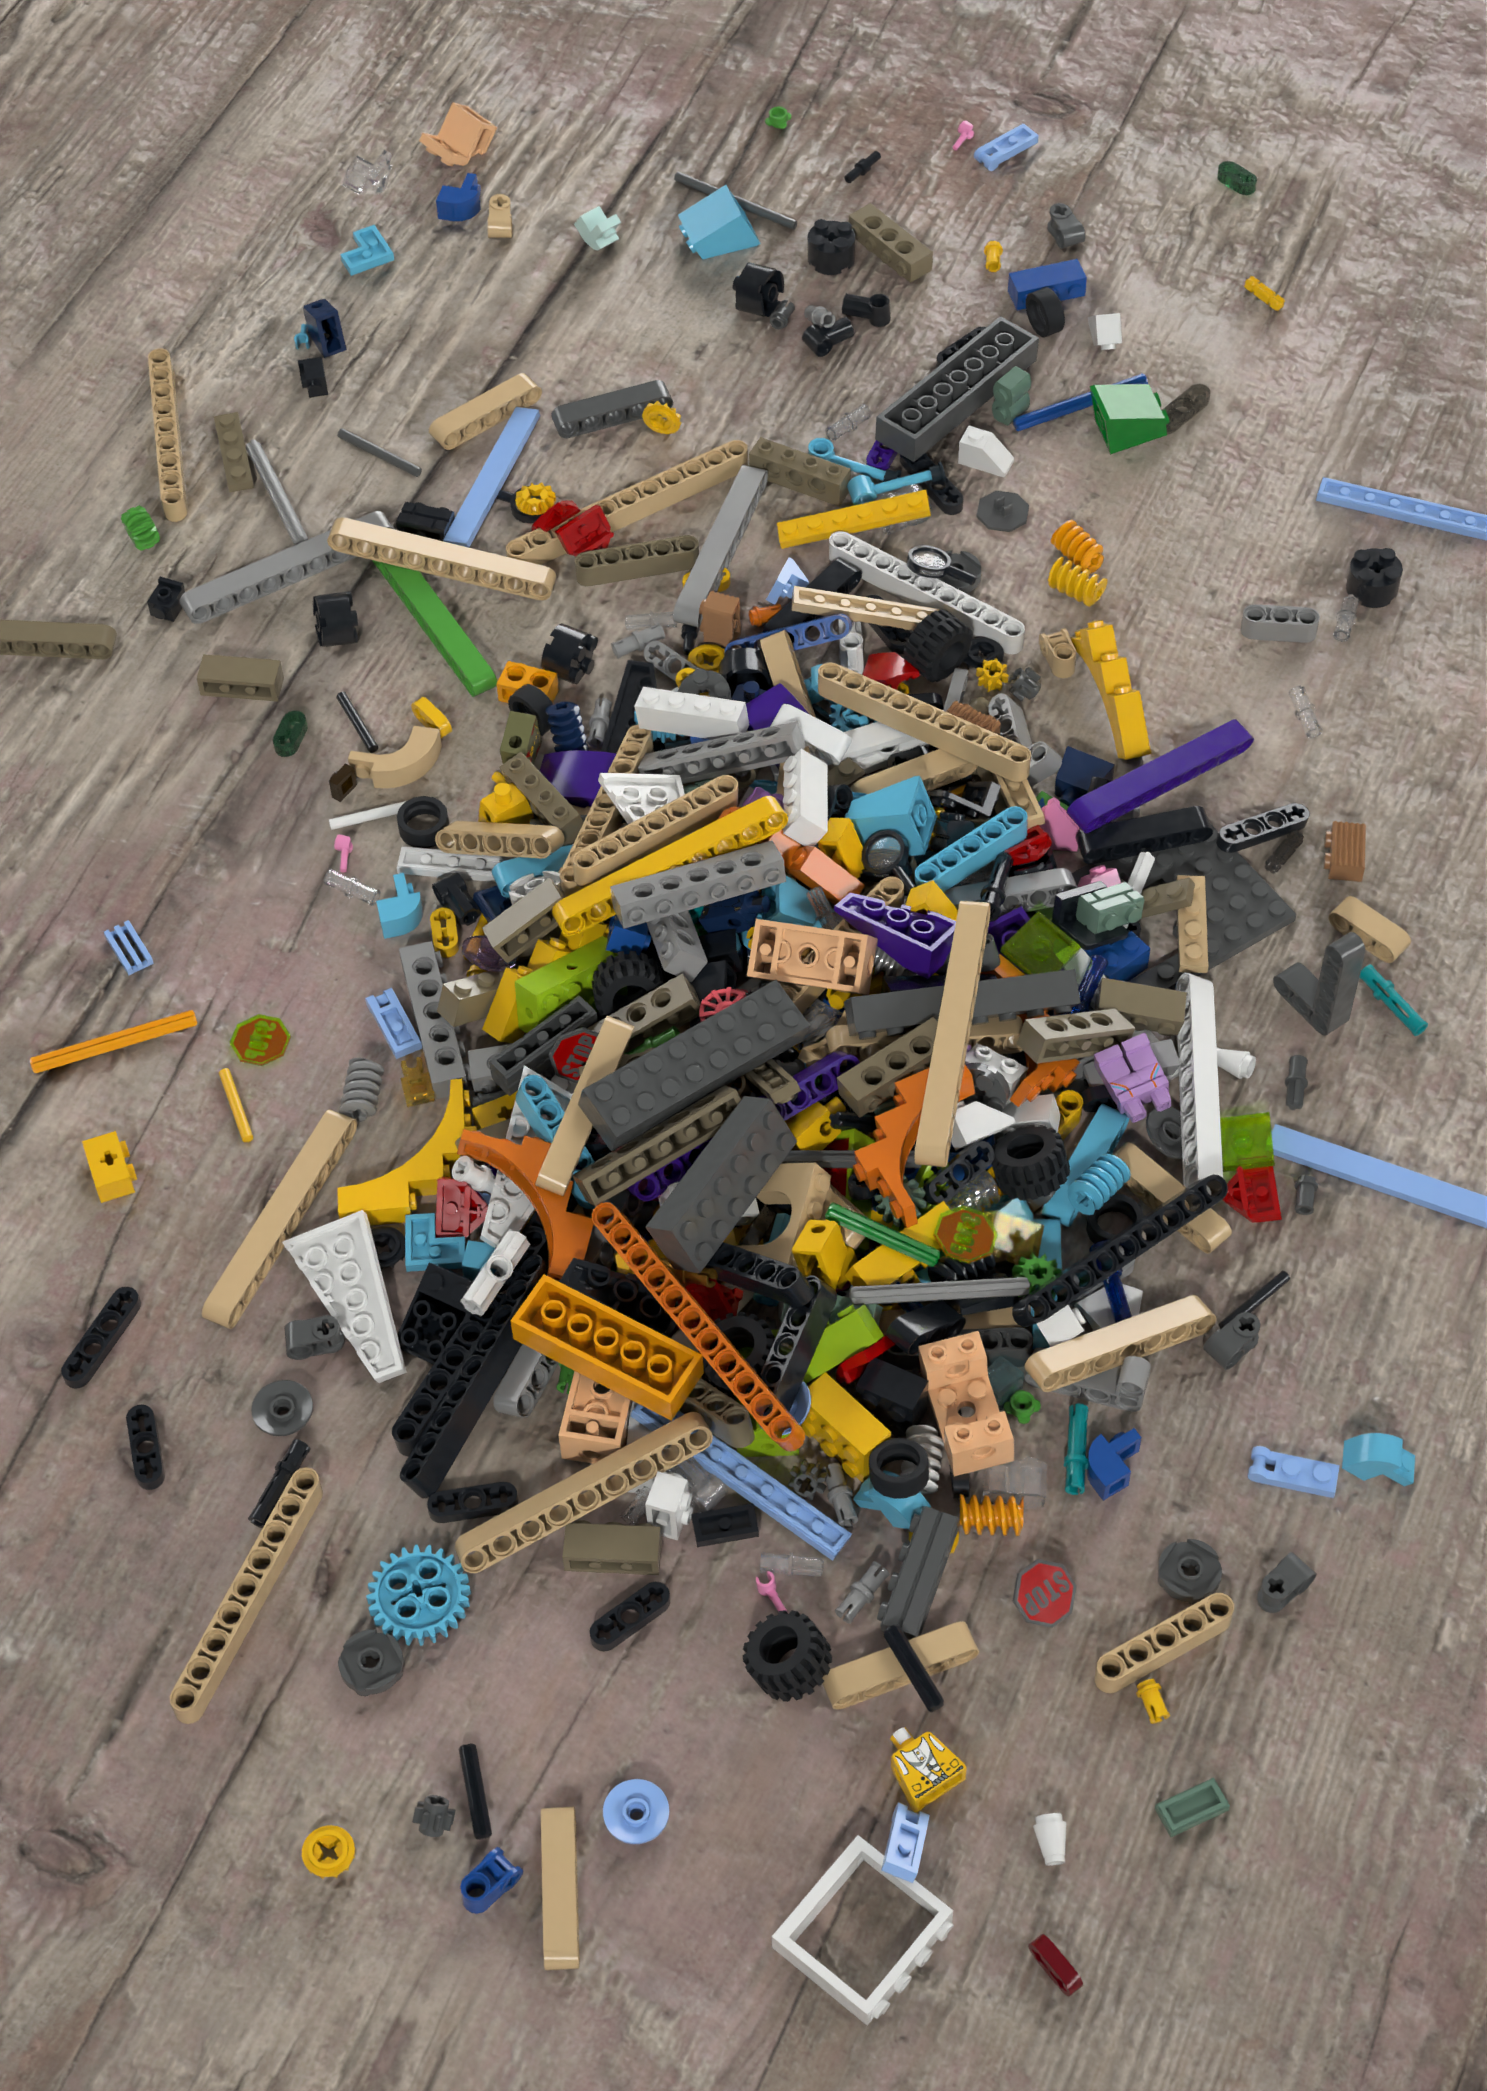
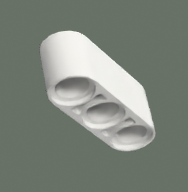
M783 704L770 727L798 721L805 744L809 746L810 754L832 765H839L852 739L843 731L788 704Z

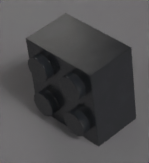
M874 1358L868 1363L856 1385V1400L891 1431L893 1435L906 1437V1430L911 1426L919 1425L927 1411L929 1380Z

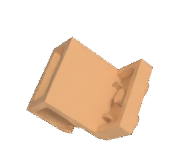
M452 102L438 136L422 133L419 142L426 146V151L442 157L441 162L451 167L454 164L465 166L469 163L471 157L478 153L481 155L486 153L497 127L470 107Z

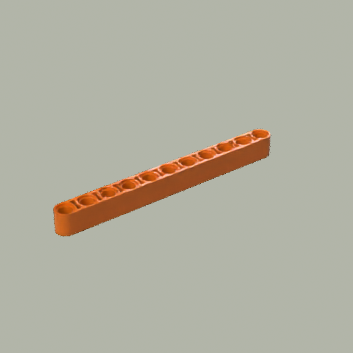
M603 1202L597 1205L592 1212L594 1225L763 1430L784 1450L796 1451L805 1440V1432L799 1423L628 1218L612 1203ZM614 1216L612 1221L606 1224L608 1219ZM630 1237V1240L623 1245L625 1239ZM645 1257H648L647 1261L644 1264L640 1265L641 1261ZM665 1277L664 1282L657 1286L660 1279ZM683 1298L681 1304L677 1307H674L675 1303L679 1299ZM700 1319L698 1326L692 1329L693 1323ZM715 1341H718L717 1346L714 1349L709 1350L711 1344ZM736 1362L735 1368L730 1372H727V1369L730 1366V1364ZM754 1384L753 1390L745 1394L747 1387ZM773 1406L770 1414L763 1416L766 1408ZM791 1428L789 1436L782 1438L783 1432Z

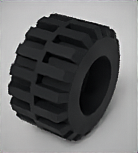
M936 610L926 616L911 633L905 645L904 659L930 682H939L952 674L954 669L958 668L964 661L972 645V630L947 610Z
M624 951L617 952L618 956L616 957L608 956L606 963L601 962L598 965L599 971H594L592 989L596 1009L602 1019L665 984L660 966H657L653 958L648 960L647 954L641 953L637 955L636 951H630L629 954H624ZM630 985L642 987L638 992L631 995H620L617 993L621 988Z
M1028 1125L1024 1128L1019 1127L1014 1131L1005 1133L1004 1137H1000L996 1140V1144L992 1145L994 1150L992 1168L998 1188L1001 1190V1193L1008 1195L1011 1199L1034 1200L1041 1196H1048L1050 1192L1057 1191L1060 1185L1065 1184L1067 1176L1070 1175V1165L1061 1135L1056 1133V1130L1053 1128H1047L1043 1125L1038 1127L1035 1125Z
M739 1312L738 1316L729 1313L726 1314V1319L721 1320L720 1317L714 1321L715 1324L737 1350L744 1347L753 1348V1351L745 1360L760 1375L775 1341V1337L767 1323L763 1319L759 1320L758 1316L752 1313L747 1317L745 1312ZM718 1341L713 1342L709 1350L714 1349ZM703 1357V1368L712 1385L716 1386L723 1393L727 1392L729 1397L735 1398V1394ZM736 1363L730 1364V1366L727 1369V1372L733 1370L736 1366ZM754 1384L747 1387L745 1394L753 1390Z
M786 1610L779 1611L777 1616H774L773 1613L766 1616L767 1620L763 1623L759 1621L755 1625L757 1629L750 1631L747 1636L749 1642L744 1643L743 1650L746 1653L742 1656L747 1672L762 1690L775 1700L781 1698L784 1702H790L792 1697L795 1700L803 1698L805 1693L808 1695L814 1692L813 1688L816 1685H822L824 1682L822 1677L828 1675L831 1669L827 1665L832 1663L830 1644L805 1614L800 1615L798 1611L791 1610L788 1614ZM796 1648L795 1652L790 1658H788L784 1662L779 1663L780 1659L787 1652Z

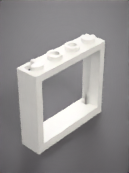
M857 1835L772 1935V1948L858 2019L868 2025L874 2017L878 2019L881 2014L884 2015L890 2006L888 2002L895 1991L900 1994L907 1987L912 1978L909 1975L917 1965L920 1968L924 1966L933 1953L930 1948L938 1939L941 1942L944 1941L954 1925L952 1924L953 1910L917 1881L914 1880L911 1883L881 1871L884 1855ZM863 1860L935 1916L867 2000L795 1943Z

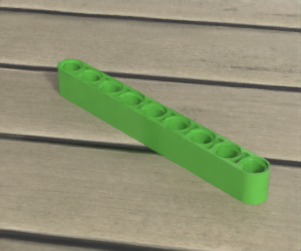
M372 560L470 695L475 697L497 687V679L493 670L422 574L416 570Z

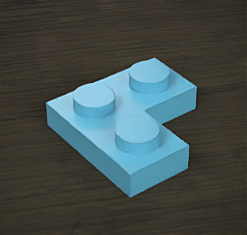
M375 225L353 232L354 241L359 248L340 254L341 261L351 276L394 261L392 250Z
M435 1213L405 1215L406 1271H425L429 1262L441 1265L447 1269L462 1268L466 1250L465 1237L436 1238Z

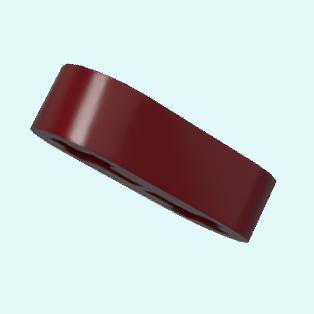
M1041 1934L1028 1944V1948L1035 1960L1066 1996H1071L1083 1986L1082 1979L1077 1971L1045 1934Z

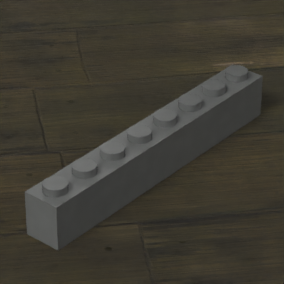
M1075 969L979 981L972 1025L989 1023L988 1018L999 1017V1022L1017 1019L1016 1015L1027 1014V1018L1044 1016V1011L1054 1010L1055 1015L1072 1012L1071 1008L1080 1004ZM944 986L857 996L844 1001L849 1036L859 1035V1040L876 1038V1033L887 1032V1036H897L905 1034L904 1029L916 1028L932 1017L938 1021Z

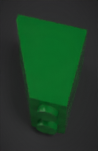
M1149 384L1090 386L1094 419L1110 455L1167 435L1168 414L1165 409L1161 410L1159 395L1157 392H1152Z

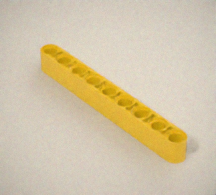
M764 796L563 898L553 906L552 915L565 935H577L616 915L613 909L610 886L747 848L782 830L787 825L788 816L775 797Z

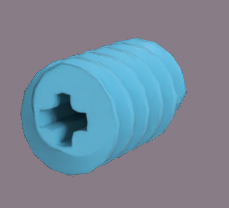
M1101 1155L1069 1186L1067 1193L1071 1205L1082 1214L1093 1215L1095 1210H1099L1110 1199V1196H1113L1124 1183L1130 1180L1131 1173L1128 1166L1115 1155Z

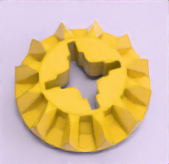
M656 401L654 404L648 403L643 410V421L650 429L657 433L673 434L680 428L681 415L676 413V408L668 407L667 403L664 405L659 401Z
M531 482L529 487L522 486L521 491L516 492L515 502L521 512L528 515H540L555 505L556 496L551 486H544L542 482L534 485Z
M713 644L700 645L689 653L687 660L698 668L719 673V665L724 658L725 650ZM704 659L708 662H713V666H709L707 663L704 664Z
M334 1825L322 1826L312 1831L305 1839L302 1846V1860L310 1874L313 1873L322 1879L325 1877L337 1878L344 1870H349V1866L355 1858V1844L351 1835L345 1829ZM319 1845L327 1849L337 1846L334 1849L337 1860L331 1857L323 1860L324 1855Z

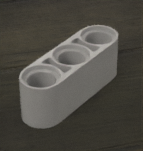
M1253 604L1244 609L1241 634L1252 640L1308 643L1316 638L1320 616L1316 610L1308 607Z

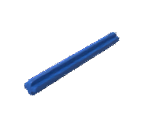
M1139 374L1113 384H1148V380L1145 374ZM1087 392L1018 416L1013 419L1015 430L1021 431L1092 406L1091 393Z

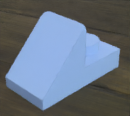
M788 558L766 599L774 605L779 596L782 598L787 596L792 599L794 586L806 587L809 584V581L793 559Z

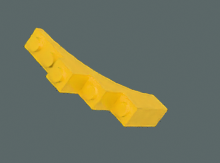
M1103 620L1087 623L1088 628L1075 631V636L1070 637L1076 652L1088 666L1097 684L1109 718L1117 756L1120 759L1127 760L1149 755L1151 750L1140 690L1132 689L1126 657L1118 656L1113 625L1104 624Z
M601 922L574 936H567L561 932L559 939L553 937L550 941L538 939L527 967L519 966L518 969L505 968L482 1030L500 1042L514 1043L518 1039L523 1038L525 1032L519 1029L515 981L602 936L607 938L609 926Z
M452 1079L450 1081V1095L444 1117L432 1138L416 1155L402 1166L384 1176L361 1184L337 1188L339 1219L363 1210L368 1216L370 1226L405 1223V1215L412 1214V1210H417V1196L437 1195V1179L439 1177L451 1178L450 1169H453V1165L461 1157L457 1154L458 1149L455 1141L462 1136L463 1129L477 1131V1127L472 1126L471 1114H466L465 1107H471L470 1091L464 1090L462 1079Z

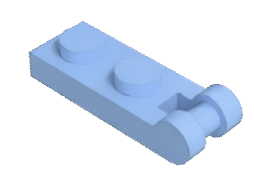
M1023 123L979 147L974 153V159L979 163L983 162L984 167L989 171H994L1000 163L1037 144L1039 135Z
M392 988L384 990V994L374 997L372 995L365 998L370 1013L375 1018L396 1059L422 1049L421 1041Z
M1263 1446L1252 1448L1251 1459L1253 1460V1465L1248 1470L1249 1480L1334 1498L1340 1465L1273 1452ZM1265 1465L1275 1466L1274 1471L1267 1470Z
M897 1803L891 1820L892 1825L881 1871L911 1883L914 1882L918 1874L930 1817L929 1814L922 1811L915 1813L908 1810L907 1805Z

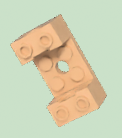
M756 919L747 976L773 982L777 980L779 983L787 982L833 989L851 994L869 995L878 939L865 934ZM807 948H812L816 954L815 960L811 964H805L801 959L802 952Z
M979 1331L918 1346L920 1371L922 1377L929 1380L928 1396L953 1476L1014 1461V1438L1005 1411H999L988 1377L987 1356ZM962 1407H971L975 1410V1413L971 1417H962L958 1414V1411Z
M574 1371L558 1435L562 1459L594 1464L627 1446V1421L632 1400L611 1389L605 1394H599L594 1391L599 1383Z

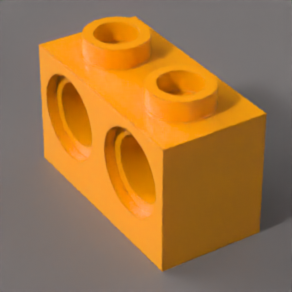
M511 661L507 662L496 683L498 700L508 703L510 696L526 684L536 686L542 690L552 703L559 691L557 673Z

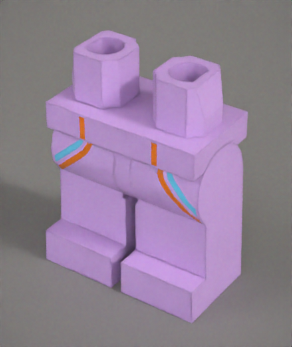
M1146 1033L1121 1042V1049L1117 1044L1094 1054V1067L1116 1103L1120 1114L1125 1113L1132 1123L1146 1117V1110L1143 1106L1146 1103L1152 1101L1156 1110L1160 1112L1171 1107L1169 1081L1150 1047V1041Z

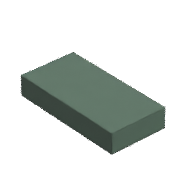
M1214 1777L1155 1804V1811L1170 1837L1178 1835L1230 1809V1805Z

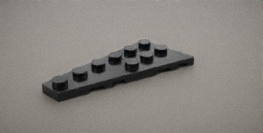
M627 661L601 752L617 754L628 729L636 725L634 721V706L642 688L657 689L653 663ZM657 737L653 741L654 752L665 750V745L661 742V738Z

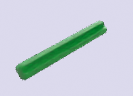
M831 1203L827 1208L825 1218L829 1221H835L840 1226L929 1266H934L939 1259L940 1251L836 1203Z

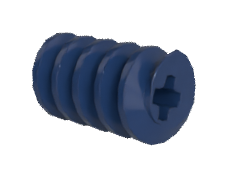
M566 701L548 706L545 711L550 716L548 723L553 725L550 728V732L554 734L552 737L553 743L557 744L554 747L555 752L589 751L579 706L573 702Z

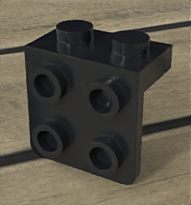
M967 782L961 797L948 791H927L933 807H946L951 812L965 814V819L966 816L978 819L979 816L991 815L992 809L998 803L1001 785L994 782Z
M1101 881L1055 895L1051 923L1084 950H1093L1094 948L1128 938L1129 931L1123 925L1113 930L1094 934L1087 928V925L1084 926L1077 920L1076 912L1079 897L1107 888Z

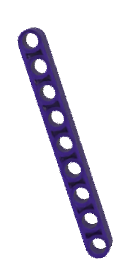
M1233 719L1076 799L1069 806L1066 813L1084 833H1089L1240 755L1252 745L1254 737L1237 719Z
M835 1051L792 1076L797 1081L801 1090L798 1092L797 1098L793 1102L788 1101L783 1104H774L784 1121L838 1090L837 1077L858 1065L860 1061L851 1054ZM846 1059L847 1068L840 1072V1064ZM822 1074L823 1081L821 1085L815 1087L816 1077ZM764 1094L758 1096V1098H767ZM712 1138L694 1148L698 1149L697 1158L705 1149V1147L709 1144ZM692 1150L670 1162L673 1165V1171L669 1176L664 1177V1168L667 1166L665 1165L645 1177L648 1184L643 1191H638L640 1181L628 1187L627 1190L643 1201H650L660 1196L669 1185L680 1182L696 1161V1159L691 1162L689 1161V1154Z

